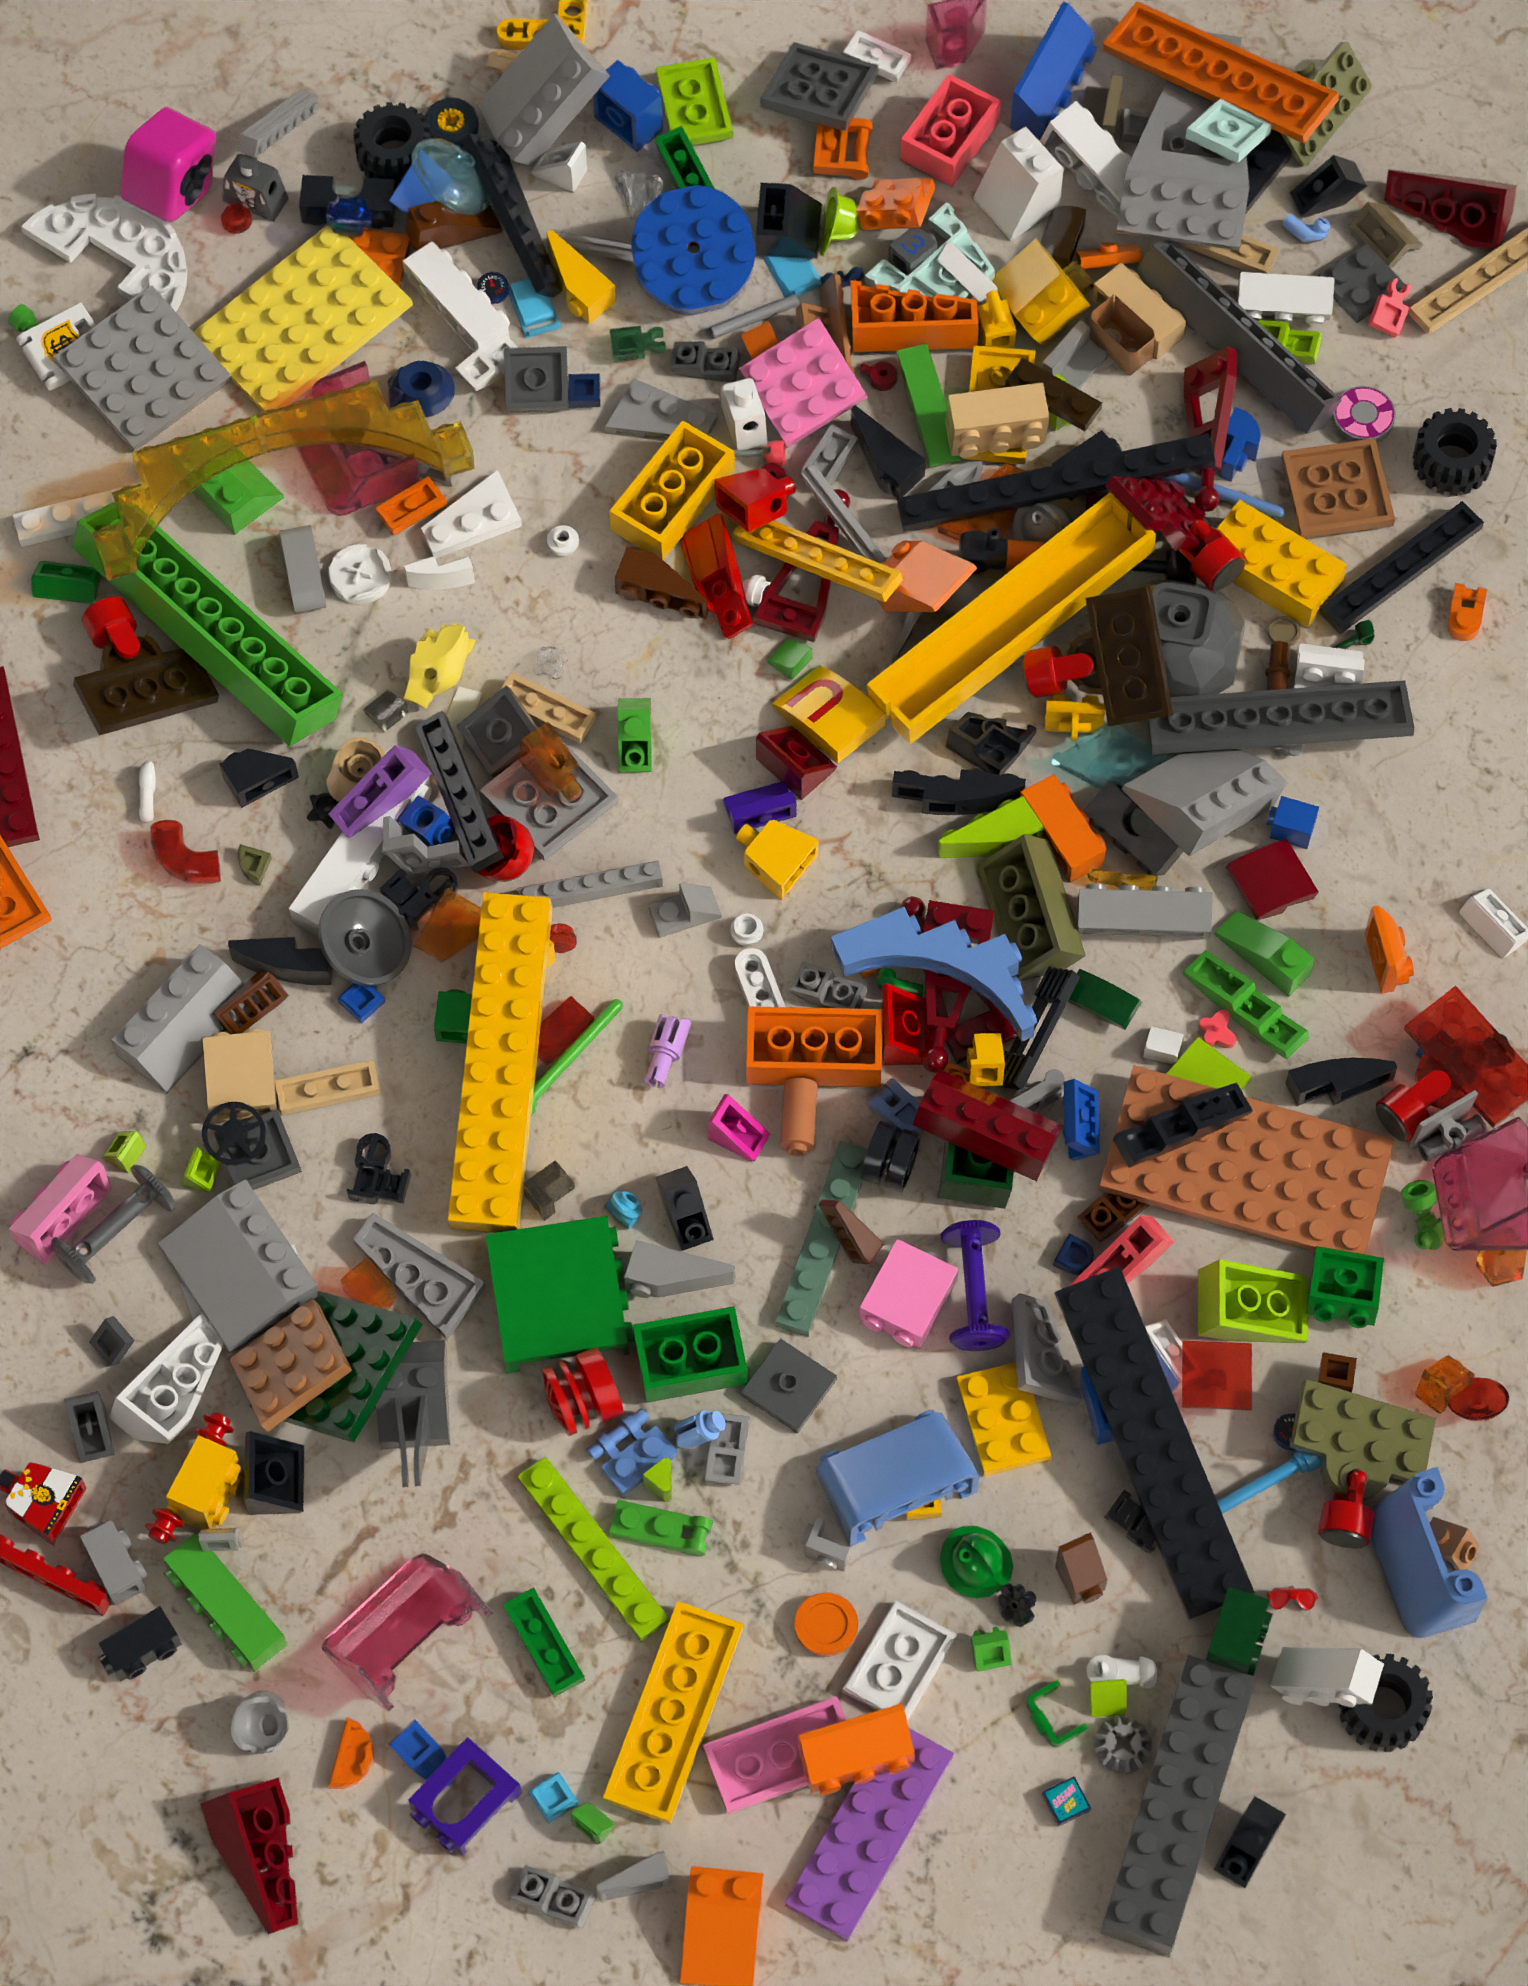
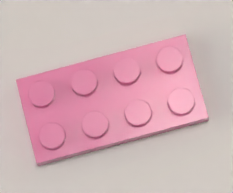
M837 1696L703 1745V1750L727 1814L808 1785L798 1754V1735L845 1721L846 1718Z

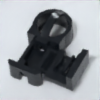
M441 867L429 872L426 878L419 884L420 890L417 888L418 884L415 882L412 885L406 879L408 875L400 869L380 887V892L397 906L400 915L405 917L408 926L416 931L419 930L417 922L435 905L441 909L457 895V877L449 869ZM448 876V879L435 892L432 893L430 891V882L435 877ZM454 882V885H453V888H452L451 892L448 893L447 895L440 896V895H442V894L452 885V883Z
M378 1133L364 1135L357 1144L354 1162L355 1166L359 1169L353 1190L347 1189L348 1197L352 1201L358 1202L359 1198H363L367 1204H376L378 1202L376 1194H378L379 1199L404 1204L411 1178L410 1169H405L404 1172H401V1176L390 1173L387 1165L391 1159V1148L388 1140L383 1135ZM377 1143L383 1144L386 1149L385 1155L381 1159L374 1161ZM370 1144L367 1159L362 1156V1151L366 1145Z
M1123 1490L1104 1517L1107 1520H1113L1126 1531L1130 1528L1132 1531L1129 1530L1127 1538L1146 1553H1152L1155 1548L1151 1545L1155 1538L1142 1506L1130 1499L1132 1495ZM1124 1498L1128 1499L1123 1505V1507L1120 1509V1511L1117 1513V1510L1125 1501Z

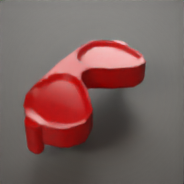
M1294 1586L1289 1588L1276 1587L1267 1592L1271 1606L1275 1610L1282 1609L1291 1599H1295L1304 1610L1309 1611L1314 1607L1315 1601L1318 1599L1317 1593L1309 1588H1295Z

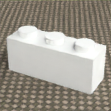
M1240 272L1238 277L1237 303L1255 320H1262V316H1272L1274 321L1293 322V318H1304L1305 323L1324 324V320H1329L1332 316L1334 278Z
M1282 1647L1270 1687L1283 1694V1700L1294 1705H1302L1303 1702H1312L1320 1706H1329V1703H1339L1347 1707H1355L1356 1704H1372L1384 1664L1362 1649Z

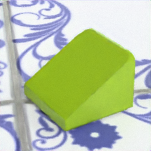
M1116 1679L1093 1681L1090 1683L1088 1694L1092 1717L1126 1714V1680Z

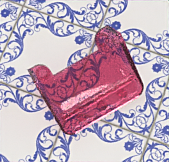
M1516 1117L1461 1145L1459 1148L1443 1154L1433 1166L1432 1171L1444 1239L1449 1248L1454 1251L1528 1250V1186L1526 1181L1528 1179V1126L1520 1117Z

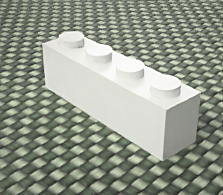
M431 241L403 260L404 274L407 281L473 353L479 348L482 352L486 351L504 335L509 337L508 326L510 322L507 316L501 310H495L487 294L482 289L477 290L472 285L471 278L464 269L459 270L453 264L450 254L444 248L440 250Z

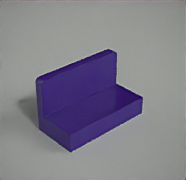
M784 781L731 795L723 799L734 834H737L745 824L755 829L765 826L770 820L780 822L797 817V802L793 791H788Z

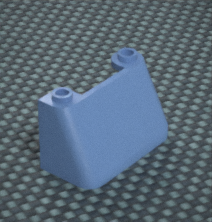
M934 1410L925 1411L909 1424L840 1453L838 1450L830 1451L820 1457V1463L816 1467V1475L850 1547L866 1541L864 1533L871 1530L873 1526L876 1531L882 1529L883 1523L942 1497L946 1501L952 1499L953 1492H958L962 1500L976 1494L979 1483V1475L944 1415L939 1412L935 1413Z
M1438 1467L1417 1473L1372 1507V1510L1375 1512L1371 1541L1403 1626L1409 1634L1418 1638L1429 1637L1475 1623L1488 1599L1482 1581L1473 1571L1462 1569L1448 1573L1432 1532L1426 1512L1433 1509L1434 1505L1440 1502L1445 1491L1444 1482Z

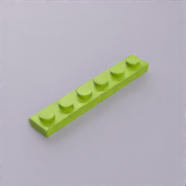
M546 1456L518 1475V1481L640 1642H643L669 1623L667 1614Z

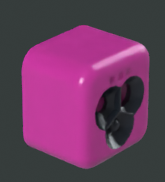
M169 107L162 108L134 131L126 143L121 183L122 200L166 222L176 221L210 190L216 148L215 132L211 128Z

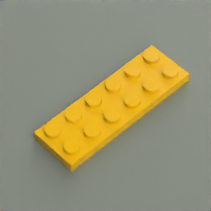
M677 1601L605 1790L603 1801L671 1825L744 1629V1623Z

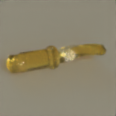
M1092 868L1087 873L1088 879L1093 883L1115 885L1117 888L1120 885H1136L1139 887V890L1152 891V887L1157 886L1156 883L1158 881V877L1154 875L1138 873L1125 875L1123 872L1117 873L1100 870L1099 868Z

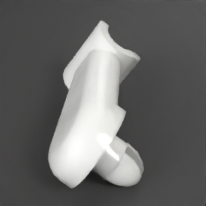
M1098 1655L1090 1660L1086 1670L1091 1683L1093 1681L1124 1679L1127 1685L1139 1684L1142 1688L1152 1689L1158 1680L1156 1664L1151 1659L1142 1656L1139 1657V1660H1130Z

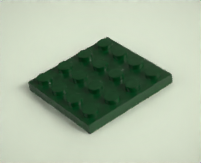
M318 1291V1296L314 1300L320 1305L352 1371L294 1412L284 1422L354 1443L423 1324L416 1317Z

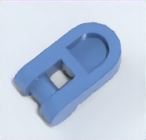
M889 1079L883 1085L884 1089L879 1094L873 1093L866 1100L871 1110L888 1123L896 1125L897 1132L900 1134L904 1129L917 1133L922 1130L913 1126L920 1103L895 1079ZM892 1099L899 1102L893 1108L887 1104Z

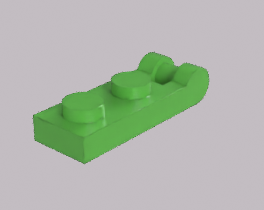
M618 1499L609 1534L615 1538L695 1556H704L707 1548V1543H705L706 1534L711 1532L713 1521L703 1516H690ZM683 1529L693 1531L691 1539L681 1538Z

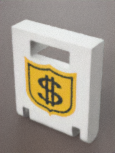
M82 303L21 333L16 338L18 344L24 346L23 353L40 379L43 381L49 378L45 382L49 391L71 381L54 362V356L81 337L78 330L82 329L84 325L88 331L96 326Z

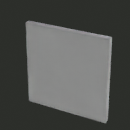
M1476 1090L1419 1123L1409 1144L1410 1149H1414L1418 1146L1419 1142H1423L1439 1133H1442V1141L1449 1148L1454 1144V1141L1449 1136L1450 1132H1456L1461 1140H1464L1467 1132L1457 1122L1467 1117L1478 1096Z

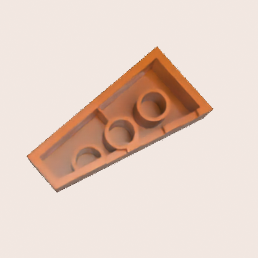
M851 280L853 352L897 351L922 344H927L929 350L970 349L974 345L978 346L977 300L936 294L934 297L924 296L919 290L908 289L907 293L889 290V286L880 284L873 288L862 286L861 281Z

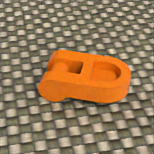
M1455 583L1447 624L1448 631L1453 638L1459 641H1469L1477 636L1481 626L1487 595L1486 588L1477 587V590L1465 588V584ZM1462 600L1474 602V607L1461 606Z

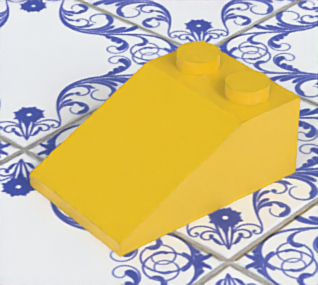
M1036 238L999 270L992 280L998 287L997 291L1002 299L1007 300L1009 309L1030 336L1043 347L1049 344L1091 306Z

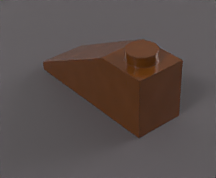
M440 200L409 207L405 229L415 251H418L431 241L438 248H443L499 234L503 230L491 205Z

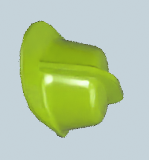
M832 187L829 190L825 202L824 230L820 246V256L822 257L825 255L830 241L849 240L858 233L861 226L856 212L858 204L853 199L839 195L837 187Z

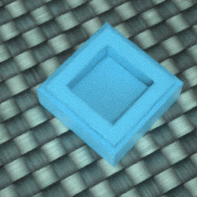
M557 1772L529 1790L531 1798L548 1824L579 1804L560 1772Z

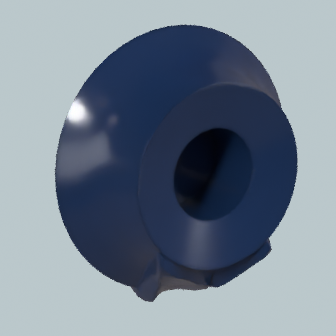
M411 362L399 368L387 381L390 407H396L403 414L415 418L431 417L442 412L448 407L454 397L455 385L452 376L445 368L433 362Z

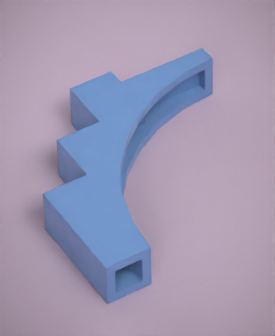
M902 907L831 936V949L844 977L870 969L888 967L921 968L948 975L971 986L990 1000L1008 1019L1021 1042L1034 1037V1024H1037V1018L1031 1005H1024L1021 995L1024 994L1021 983L1017 976H1014L1018 974L1019 961H1022V957L1016 943H1010L1006 934L972 947L966 930H959L955 920L921 934L916 917L914 915L909 917L905 907Z

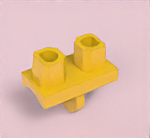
M1065 694L1052 695L1051 700L1046 702L1045 731L1071 732V741L1076 742L1078 740V733L1103 734L1104 703H1100L1099 697L1095 695H1086L1082 698V702H1069V697Z

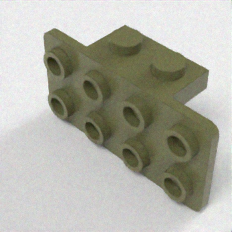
M1340 42L1325 60L1305 59L1295 67V73L1338 92L1339 97L1338 102L1304 144L1282 134L1300 165H1309L1371 90V82L1348 42Z

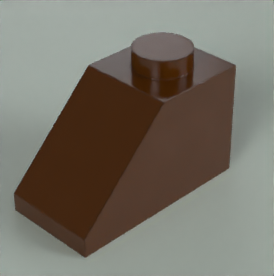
M1091 1532L1059 1546L1055 1569L1073 1604L1082 1600L1087 1604L1100 1598L1103 1595L1102 1591L1106 1589L1107 1577Z

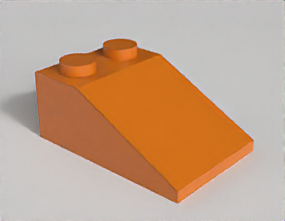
M904 540L894 546L891 551L892 555L885 562H881L883 565L900 571L903 581L886 602L877 601L885 612H936L977 568L973 563L922 540Z
M691 1866L680 1984L695 1986H753L764 1884L763 1873Z

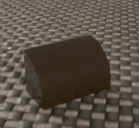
M1061 206L1054 209L1049 216L1040 241L1066 275L1069 272L1085 228L1087 209L1076 206Z

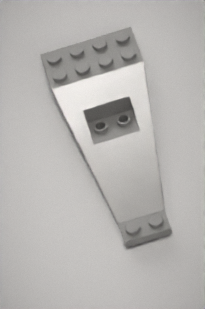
M1209 33L1237 47L1241 45L1242 37ZM1166 81L1126 169L1116 233L1240 251L1249 193L1247 158L1245 156L1236 163L1215 152L1206 154L1203 151V147L1186 139L1187 128L1214 105L1215 102ZM1175 141H1180L1184 146L1177 150L1173 148L1172 144Z

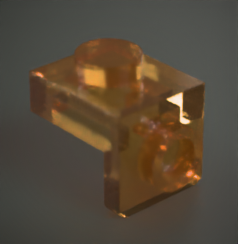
M1447 1355L1424 1369L1415 1391V1396L1434 1411L1441 1414L1446 1410L1452 1396L1471 1385L1475 1374L1464 1367L1461 1362Z

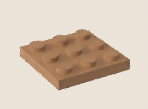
M1375 438L1282 451L1281 459L1301 537L1312 538L1394 526L1395 516Z
M313 1298L229 1358L260 1425L267 1432L352 1371L320 1305Z

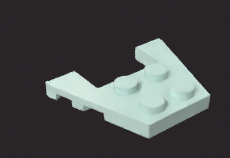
M946 202L928 218V226L947 240L908 276L885 259H882L865 275V283L876 288L877 284L889 286V290L907 293L908 289L919 290L924 296L934 297L936 294L972 299L974 296L938 262V258L948 241H951L991 281L995 278V269L978 244L972 241L967 233V228L954 214L952 206Z

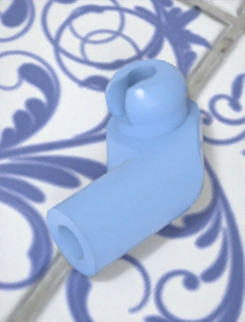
M1293 214L1288 215L1282 224L1285 229L1304 242L1321 241L1328 236L1327 231L1330 229V224L1326 219L1319 218L1314 221V224L1305 225Z

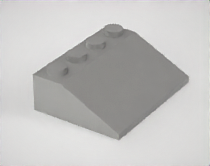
M553 14L477 105L496 141L512 160L533 167L610 75L557 14Z
M1239 749L1182 752L1128 782L1122 787V790L1188 856H1191L1271 809V806L1275 805L1288 782L1266 760Z
M246 1179L216 1195L158 1243L160 1249L229 1352L266 1332L311 1298L314 1299L318 1296V1285Z

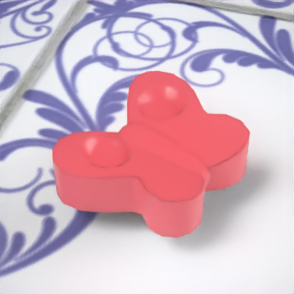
M1221 1009L1212 1018L1203 1017L1200 1020L1199 1028L1205 1032L1203 1041L1212 1047L1217 1044L1224 1048H1232L1236 1044L1235 1034L1227 1028L1230 1020L1228 1010Z

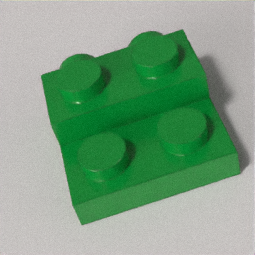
M1316 1246L1306 1314L1314 1315L1315 1319L1320 1322H1330L1333 1319L1348 1321L1354 1328H1364L1367 1325L1375 1326L1379 1309L1384 1258Z

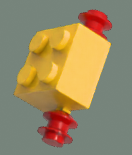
M212 1412L211 1416H202L206 1425L204 1429H195L197 1438L166 1495L169 1505H167L166 1509H153L152 1513L156 1517L155 1522L145 1524V1528L149 1530L148 1536L152 1540L166 1545L168 1541L176 1542L177 1538L174 1536L173 1531L175 1528H183V1522L200 1530L214 1529L217 1525L222 1526L229 1512L227 1505L232 1495L237 1496L241 1491L245 1477L243 1476L244 1473L236 1451L227 1448V1443L223 1439L225 1433L232 1434L234 1429L230 1426L231 1421L222 1414Z

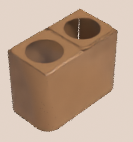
M1113 294L1093 310L1089 338L1098 347L1105 350L1107 355L1131 376L1154 357L1155 332L1153 328L1116 295L1113 309ZM1115 329L1119 331L1122 337L1121 342L1115 341L1104 330ZM1135 348L1138 351L1128 352L1126 349Z

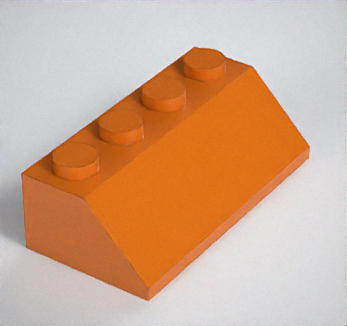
M748 1006L747 1084L784 1085V1082L790 1078H807L815 1081L818 1086L881 1087L883 1009Z

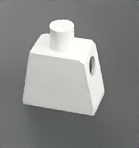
M747 378L723 385L720 406L736 451L764 448L767 444L765 413L753 379ZM751 422V430H744V425Z

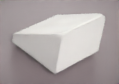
M1151 1026L1143 1058L1174 1065L1177 1062L1184 1034Z

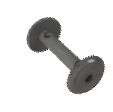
M133 1165L130 1168L133 1176L141 1186L72 1249L57 1237L51 1240V1248L62 1264L85 1284H93L96 1281L93 1273L85 1263L154 1200L169 1212L175 1208L174 1198L164 1184L142 1165ZM144 1194L147 1198L140 1200L139 1195ZM85 1248L88 1252L86 1254H81L79 1251L80 1249Z

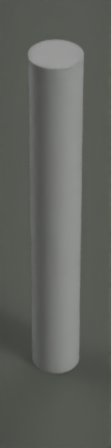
M796 294L790 295L711 326L710 333L714 339L797 307L799 306V300Z

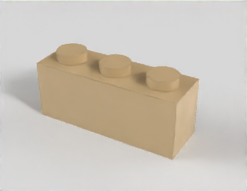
M1120 263L1094 283L1092 301L1097 306L1114 294L1113 309L1116 295L1153 328L1155 332L1154 358L1156 360L1184 338L1186 321L1183 315L1177 309H1172L1167 305L1156 290L1150 289L1145 285L1134 270H1129Z

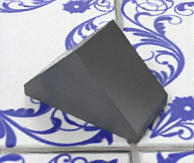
M99 1391L65 1398L64 1403L80 1463L113 1456L114 1449L106 1409Z

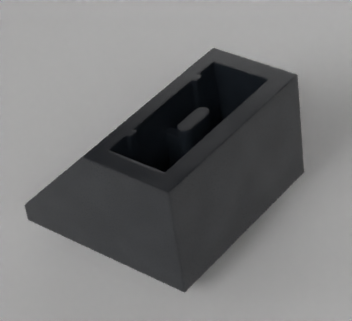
M760 182L756 255L818 259L822 203L792 184Z

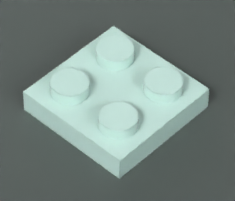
M1219 99L1187 128L1186 139L1238 163L1271 133L1272 126L1270 123L1231 103Z

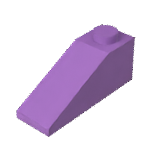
M394 745L328 814L348 838H351L410 797L432 773L413 750Z

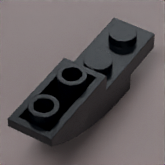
M976 768L970 770L961 769L959 780H953L945 775H937L935 777L920 775L912 770L894 771L892 797L922 801V813L977 814L996 810L1006 800L1020 798L1021 791L1025 789L1026 779L1009 773L1002 775L991 774Z

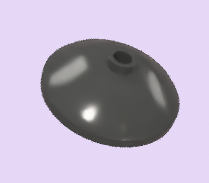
M349 890L331 900L321 914L318 925V938L321 950L330 966L346 980L363 986L382 985L394 979L406 967L412 950L410 929L405 917L400 915L397 906L383 895L370 890ZM352 941H355L358 944L359 949H357L353 945Z

